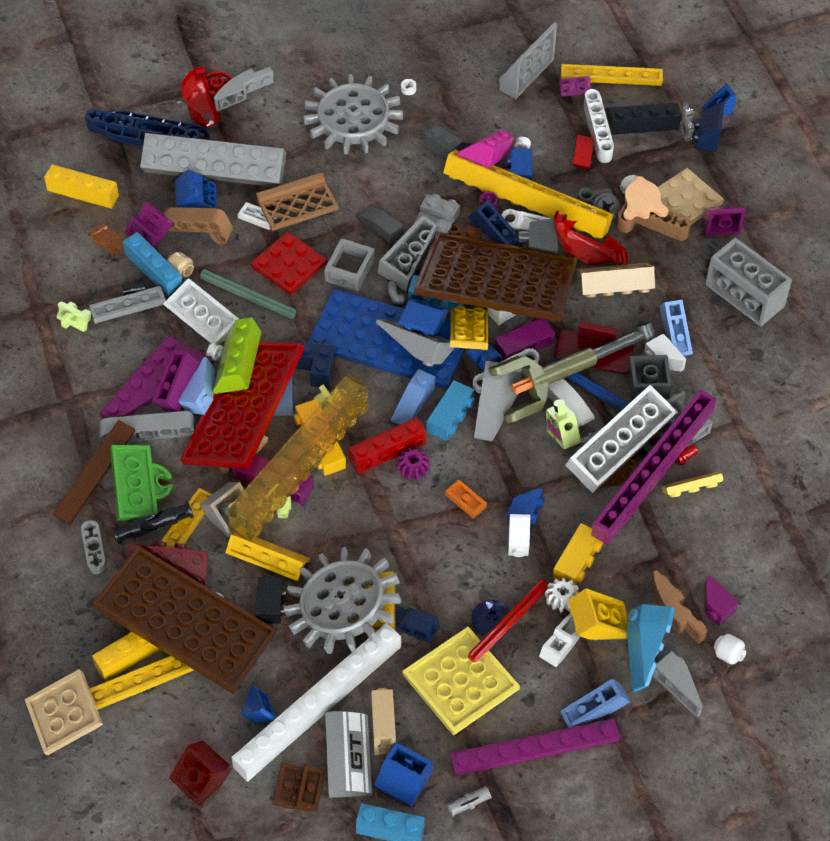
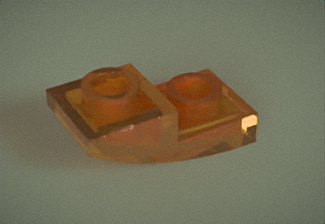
M100 224L88 233L99 247L103 245L114 257L124 250V239L103 224Z

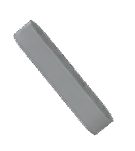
M88 520L81 526L87 565L91 573L101 574L106 569L101 533L98 523ZM89 528L93 529L94 537H90ZM93 543L99 545V548L95 551L88 549ZM94 557L98 558L99 566L95 567Z

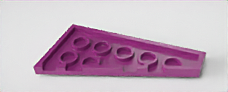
M168 335L99 412L100 417L104 419L131 416L135 414V410L143 405L146 407L151 404L172 350L188 352L199 362V365L204 357H207L212 365L214 360Z

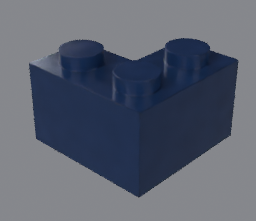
M298 341V343L303 344L305 349L296 369L310 371L312 387H320L324 384L329 389L336 362V345Z

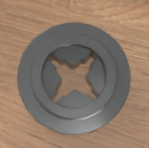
M610 193L599 194L594 199L593 206L602 209L603 202L611 204L607 209L609 213L614 214L612 220L615 219L620 211L618 199Z

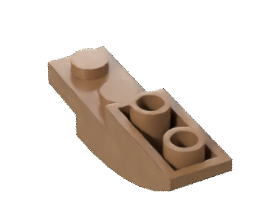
M655 570L651 584L657 605L673 607L675 610L671 627L678 635L685 630L700 644L705 640L706 626L702 621L697 620L686 606H682L684 601L683 593L671 585L665 575Z

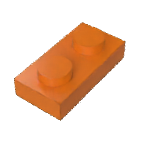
M457 480L445 491V496L473 519L487 507V502L460 480Z

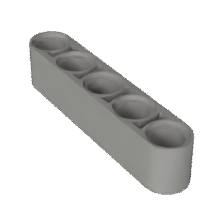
M189 411L112 417L99 421V439L101 442L104 441L118 420L135 428V433L128 442L187 437L194 433L193 414Z

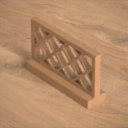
M323 173L256 193L257 205L261 208L272 231L338 210V205L325 182ZM323 189L325 191L323 195L315 193ZM305 195L309 196L307 201L299 199V197ZM312 197L320 199L318 204L310 201ZM289 200L292 201L290 206L282 204ZM324 201L332 204L328 207L322 206ZM296 203H300V204H303L304 206H303V208H302V210H301V209L295 208L294 205H295ZM270 206H276L274 211L268 210L266 208ZM307 206L315 208V211L308 212L305 210ZM279 208L287 210L285 215L277 212ZM291 211L299 214L294 218L289 216ZM274 217L282 219L281 222L276 224L272 220Z

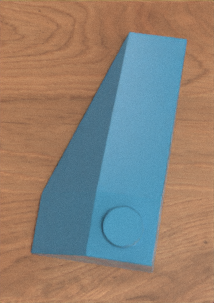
M642 604L631 609L628 613L627 640L631 688L633 692L647 688L657 665L656 661H654L659 651L663 650L664 644L661 643L665 632H670L675 610L673 607Z

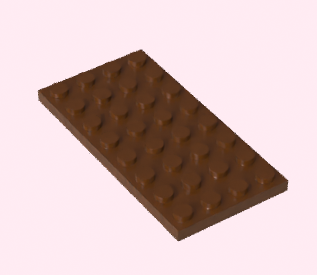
M140 546L135 549L92 605V608L232 694L235 693L277 632L273 627Z

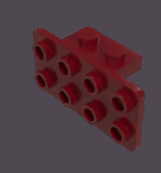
M582 321L580 322L579 332L563 329L560 331L554 359L560 360L588 347L593 350L616 340L617 329ZM633 345L598 359L596 365L589 368L623 375L627 374Z
M155 541V544L128 545L126 561L135 549L140 546L206 587L207 551L192 550V548H187V544L175 543V546H167V542Z

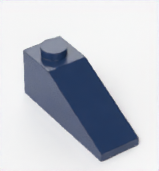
M489 200L468 216L476 227L482 228V233L495 242L517 246L521 243L519 242V235Z

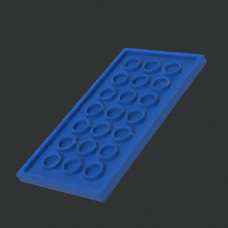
M333 289L308 341L336 345V357L407 378L412 379L418 369L435 376V386L445 389L449 388L465 348L455 347L442 364H434L433 367L422 364V360L415 358L376 323L377 319L399 323L404 308ZM445 320L443 330L432 336L435 337L436 335L450 340V322Z

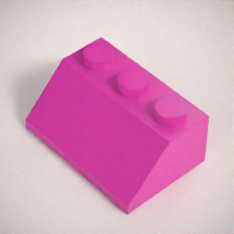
M498 130L459 151L458 155L490 168L509 155L514 136L505 130Z

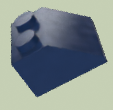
M721 102L701 112V118L697 119L695 128L699 129L695 131L694 142H697L696 149L717 152L722 128L724 103Z

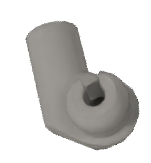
M389 281L387 288L392 302L396 305L403 304L404 295H397L396 282Z

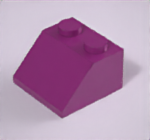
M741 206L704 208L702 223L705 236L741 234L746 209Z

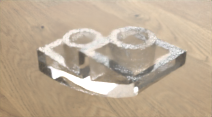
M687 102L683 104L680 122L681 132L685 141L692 140V135L695 131L694 124L692 123L694 111L692 108L690 109Z

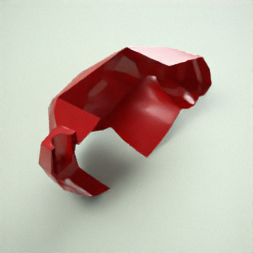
M197 67L190 71L183 79L181 92L183 100H187L190 118L196 124L207 129L218 124L220 116L209 95V81L205 79L207 72L205 73L204 67ZM207 113L211 115L212 119L205 120L202 114Z
M558 210L556 211L553 218L555 232L563 248L573 257L578 258L579 261L586 265L596 266L608 262L619 266L628 265L626 249L610 235L603 244L571 230L577 221L566 220L567 214L562 215Z

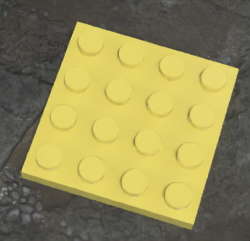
M469 627L402 671V675L453 736L520 689V685L489 650L476 663L468 659L469 652L480 642V639Z

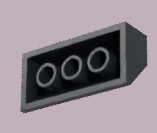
M678 103L606 107L611 135L679 130L681 113Z

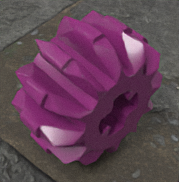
M408 448L407 452L402 451L401 456L397 458L398 472H401L402 478L408 476L409 481L414 477L417 481L419 476L425 477L426 472L430 468L428 456H425L424 451L419 452L418 448L414 451Z

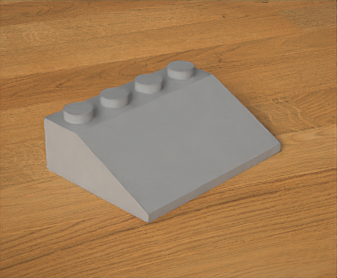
M554 22L510 66L506 73L500 76V91L517 99L554 60L557 23Z

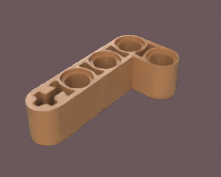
M626 202L619 211L617 229L621 232H630L637 223L679 241H684L689 236L690 220L671 211L668 212L666 217H660L654 212H650L648 219L636 216L631 220H626L623 217L627 209Z
M167 207L163 213L173 222L168 231L206 232L210 234L215 243L220 245L227 243L233 231V226L226 213L220 209Z

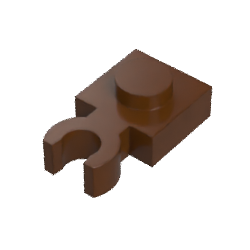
M452 223V230H449V234L480 239L482 228L467 224L463 228L457 223Z

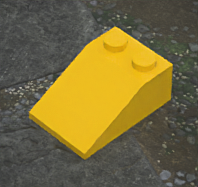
M587 588L568 599L569 610L578 636L590 640L627 639L628 613L623 601Z

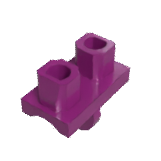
M590 76L559 79L561 96L585 94L587 90L592 89Z

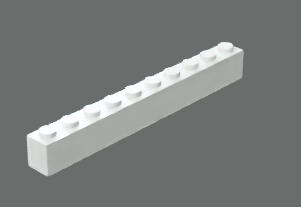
M387 623L375 632L378 638L376 641L368 638L356 651H353L231 757L233 768L248 782L325 715V712L334 707L401 648V636Z

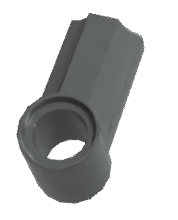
M581 188L578 192L577 200L593 206L594 199L599 194H612L611 188L599 190Z

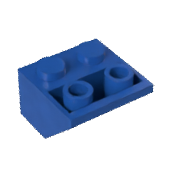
M190 169L175 180L176 207L217 209L215 183Z
M411 299L408 301L398 324L403 325V329L409 331L416 329L421 331L422 335L432 336L443 330L448 309Z
M395 742L383 762L374 787L412 807L433 773V762Z

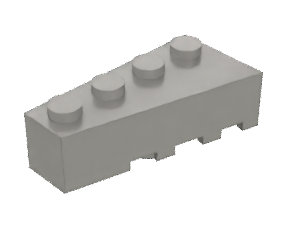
M422 215L380 259L378 273L389 281H395L396 286L407 292L413 275H416L435 237L437 224Z

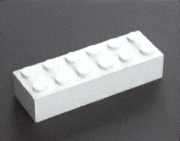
M649 385L579 449L565 466L594 493L674 418L677 411Z

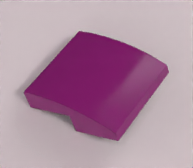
M145 202L138 217H132L125 232L130 236L138 232L154 248L167 233L173 222L153 204Z

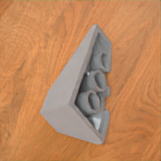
M377 319L376 321L381 328L415 358L422 360V364L433 367L434 364H442L455 348L450 347V340L436 335L435 337L424 336L419 330L409 331L403 329V325L390 320Z
M485 362L474 439L493 442L505 419L504 414L507 410L511 409L512 404L519 395H515L511 391V384L522 379V375L517 371L506 375L491 376L489 368L498 363Z

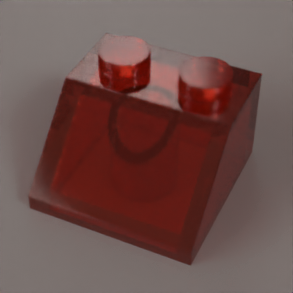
M199 741L187 746L169 779L199 806L224 783L233 767L204 741Z

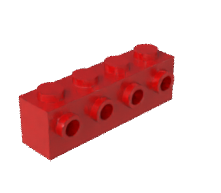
M417 417L349 447V461L357 474L363 473L400 456L402 451L407 452L408 448L414 450L425 445L426 430Z

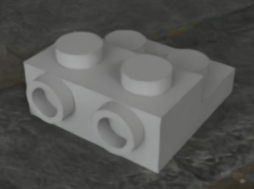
M427 194L413 225L424 215L437 224L435 236L437 232L449 234V230L452 229V223L456 222L460 214V205L453 199L447 201L441 199L438 194Z

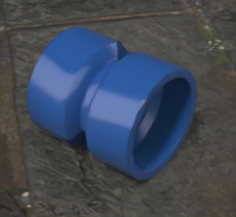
M489 343L488 350L469 349L467 352V356L483 372L486 361L502 362V356L495 349H492Z

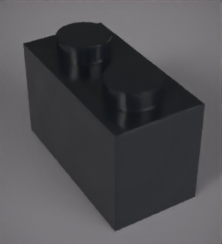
M258 577L255 615L256 618L264 623L281 624V616H285L284 606L286 605L282 604V600L287 596V586H283L282 578Z

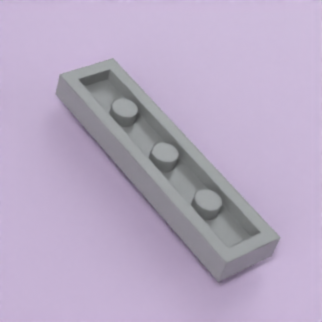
M161 286L92 304L89 307L94 323H99L161 306L166 300Z

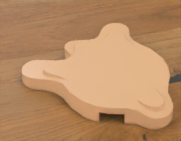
M637 176L626 188L625 202L627 209L623 216L626 220H631L636 216L648 219L650 212H654L660 217L668 215L669 210L661 202L660 191L652 182L647 181L644 177Z

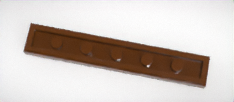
M120 420L116 422L55 509L53 516L71 525L112 466L111 445H126L135 433V428Z

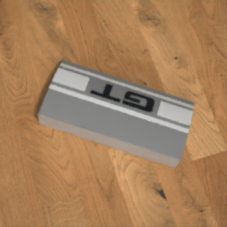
M341 711L325 712L329 798L372 795L368 715Z

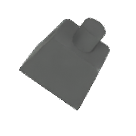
M553 218L530 222L529 231H519V242H529V249L559 254V239L555 232Z

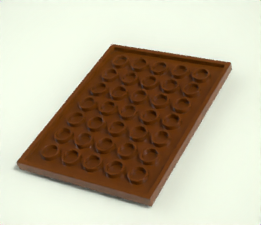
M437 232L414 287V294L422 297L438 298L439 300L454 301L459 304L490 308L495 311H506L512 314H522L532 318H543L549 321L561 322L578 258Z

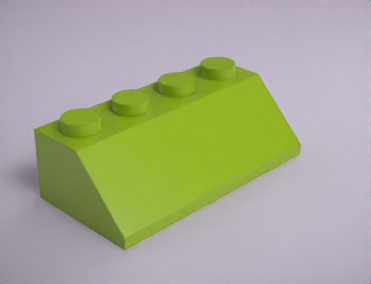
M253 317L235 320L227 333L213 388L214 394L249 388L261 336V330Z

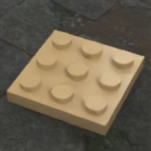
M688 168L658 186L662 204L669 211L689 219L691 224L702 218L704 208L718 207L724 201L718 193Z
M80 669L24 699L43 752L46 755H50L103 725L84 673Z

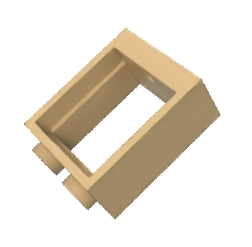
M379 688L371 691L375 756L388 755L396 742L393 689Z

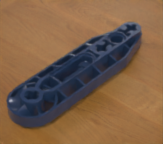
M91 109L87 111L85 117L86 125L91 132L99 133L113 141L142 147L144 145L145 133L210 140L209 132L203 126L125 110L102 111Z

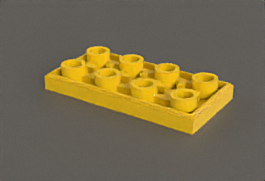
M464 306L452 307L450 347L488 350V311L480 307L474 309H467Z

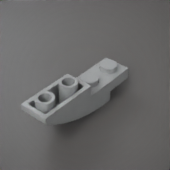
M267 67L254 72L251 68L231 79L214 97L216 110L220 111L247 99V93L274 83L273 70Z

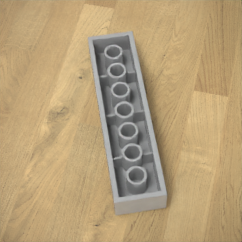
M145 133L140 168L147 173L181 176L190 169L208 180L278 187L283 182L286 152L282 148Z

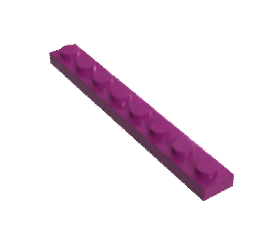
M609 719L450 753V759L454 775L457 776L617 742L620 740V735L615 719Z

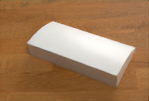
M189 278L163 303L166 308L209 343L216 342L217 345L225 341L226 335L233 323L239 319Z

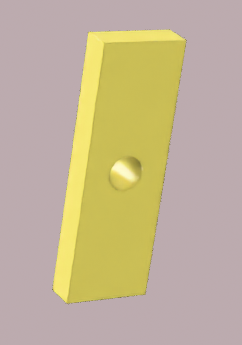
M713 472L662 485L661 489L662 493L670 497H677L683 491L688 490V493L699 491V487L706 486V488L716 487L718 482H722L723 476L722 473Z

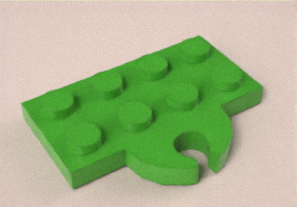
M111 445L110 454L117 519L135 520L150 514H157V502L165 499L173 487L172 484L161 486L158 479H163L166 482L172 479L171 474L163 466L152 463L150 445Z

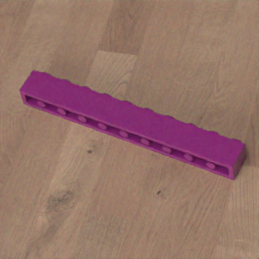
M701 389L697 392L593 522L591 533L593 537L606 545L610 544L714 412L716 398Z

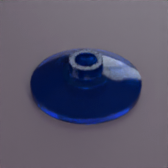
M496 600L481 602L473 610L472 624L477 632L486 636L510 609L504 603ZM489 614H495L496 616L491 617Z

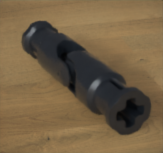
M186 501L185 504L178 507H169L157 514H150L130 521L122 527H113L112 529L117 543L121 544L122 541L133 537L135 539L157 531L160 527H169L177 524L182 519L194 518L189 501ZM148 520L150 529L142 528L141 524Z

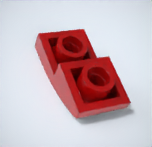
M577 134L572 166L584 169L590 168L594 138Z

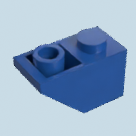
M538 488L514 497L507 513L506 523L509 524L510 514L530 515V527L531 524L535 525L538 518V513L536 512L538 508L542 509L545 498L542 497L543 489Z

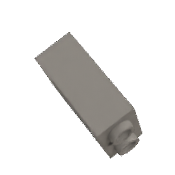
M341 238L324 270L325 281L359 292L375 261V249ZM342 253L364 259L357 274L336 268Z

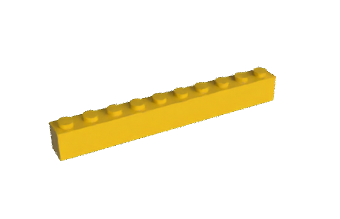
M458 150L448 154L443 173L449 175L452 179H459L464 181L466 185L476 186L483 192H493L500 199L510 200L514 205H522L527 210L539 212L547 218H554L558 210L562 215L567 214L566 220L577 221L573 226L575 230L587 232L594 238L602 239L608 233L614 215L612 213L497 166L485 167L459 156Z

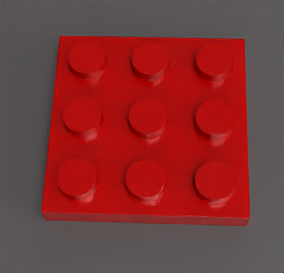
M287 231L250 264L251 268L291 296L327 264V258Z

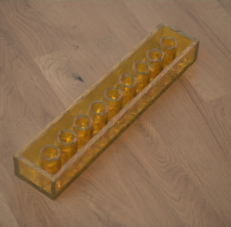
M349 373L228 508L230 528L233 532L249 542L261 533L262 527L273 519L275 512L279 508H283L288 497L296 493L301 482L308 479L314 467L320 465L322 458L332 451L334 444L338 440H342L348 428L353 427L357 418L367 411L368 393L366 383Z

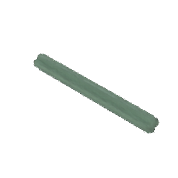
M203 269L200 273V279L285 317L294 319L297 314V310L206 269Z

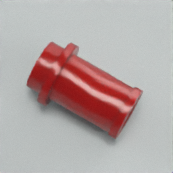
M690 444L681 452L675 463L684 465L688 459L698 454L697 447L694 444Z

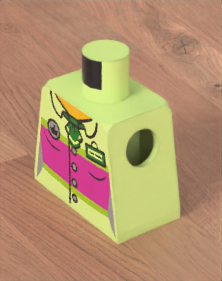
M564 400L554 401V406L546 410L547 432L563 449L581 443L575 414L565 405Z

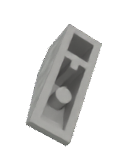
M671 651L657 663L652 676L698 718L703 705L684 659Z

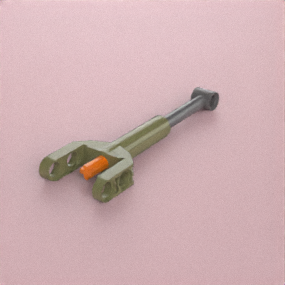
M651 321L636 325V331L593 350L588 347L544 367L526 356H515L489 368L491 376L506 375L521 368L524 379L511 384V391L516 395L528 390L530 397L533 398V400L507 410L504 414L506 423L515 422L541 411L547 399L549 384L596 365L598 359L637 342L643 345L656 338Z

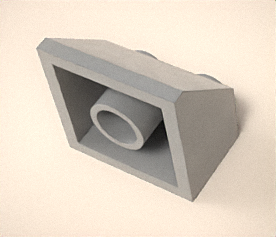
M228 482L199 504L209 521L228 537L258 516V511L240 482Z

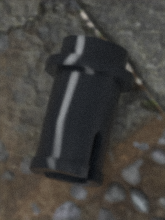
M141 280L139 283L122 285L123 289L127 290L123 291L124 296L146 290L145 282H141Z

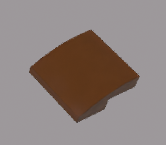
M282 762L272 805L302 811H317L325 770L309 765L299 767Z

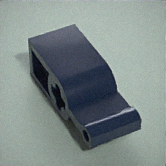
M395 605V627L399 628L403 633L431 643L440 627L437 616L414 608L404 609Z

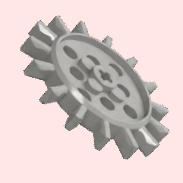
M352 74L348 75L347 84L340 86L337 85L333 78H330L329 86L331 90L327 93L317 87L314 88V96L320 99L319 103L305 101V110L314 111L317 114L304 115V125L319 124V126L310 130L311 138L314 139L325 134L328 136L325 140V149L328 150L337 141L344 143L343 151L347 155L350 150V144H361L365 154L368 153V142L374 139L382 146H386V137L382 133L384 131L396 135L399 133V125L393 124L389 120H403V110H389L391 107L400 105V97L395 96L385 99L384 96L389 93V85L386 83L378 90L372 88V76H368L364 85L355 84Z
M343 547L340 554L341 561L329 564L328 559L322 553L319 555L322 568L312 574L303 567L300 569L302 576L307 580L303 588L288 586L287 590L290 596L300 597V602L284 606V611L287 616L302 614V618L289 625V628L293 635L307 627L310 628L311 631L303 639L307 648H310L320 636L326 638L324 649L327 654L332 653L336 640L346 639L349 649L353 652L356 651L355 636L366 632L373 641L378 639L375 630L371 627L378 619L393 624L394 619L390 613L383 611L385 604H400L402 600L399 593H386L385 589L399 584L400 581L396 573L380 579L379 575L389 567L386 558H383L371 568L367 565L371 558L369 549H364L358 561L349 560L350 556L346 547Z

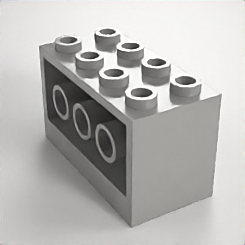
M735 237L711 257L705 285L761 327L785 307L792 279Z

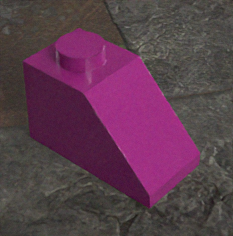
M709 575L706 577L704 585V612L709 620L720 626L736 612L739 602Z

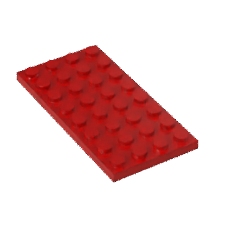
M259 342L249 388L213 395V401L205 415L201 416L180 459L184 465L248 469L305 349L303 344Z

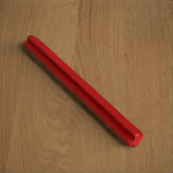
M540 580L469 652L468 659L476 663L545 593L548 583Z

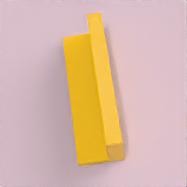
M242 531L231 534L225 552L295 581L301 579L300 569L304 568L305 564L310 562L311 559Z

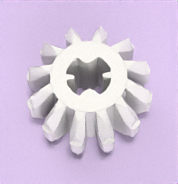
M564 577L561 581L555 578L553 583L548 584L545 591L547 605H552V610L559 608L560 613L563 612V609L569 612L568 599L579 593L578 586L573 585L572 580L565 582Z

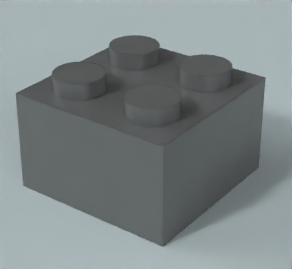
M668 355L630 356L628 376L631 399L634 400L649 385L664 399H669L672 382Z

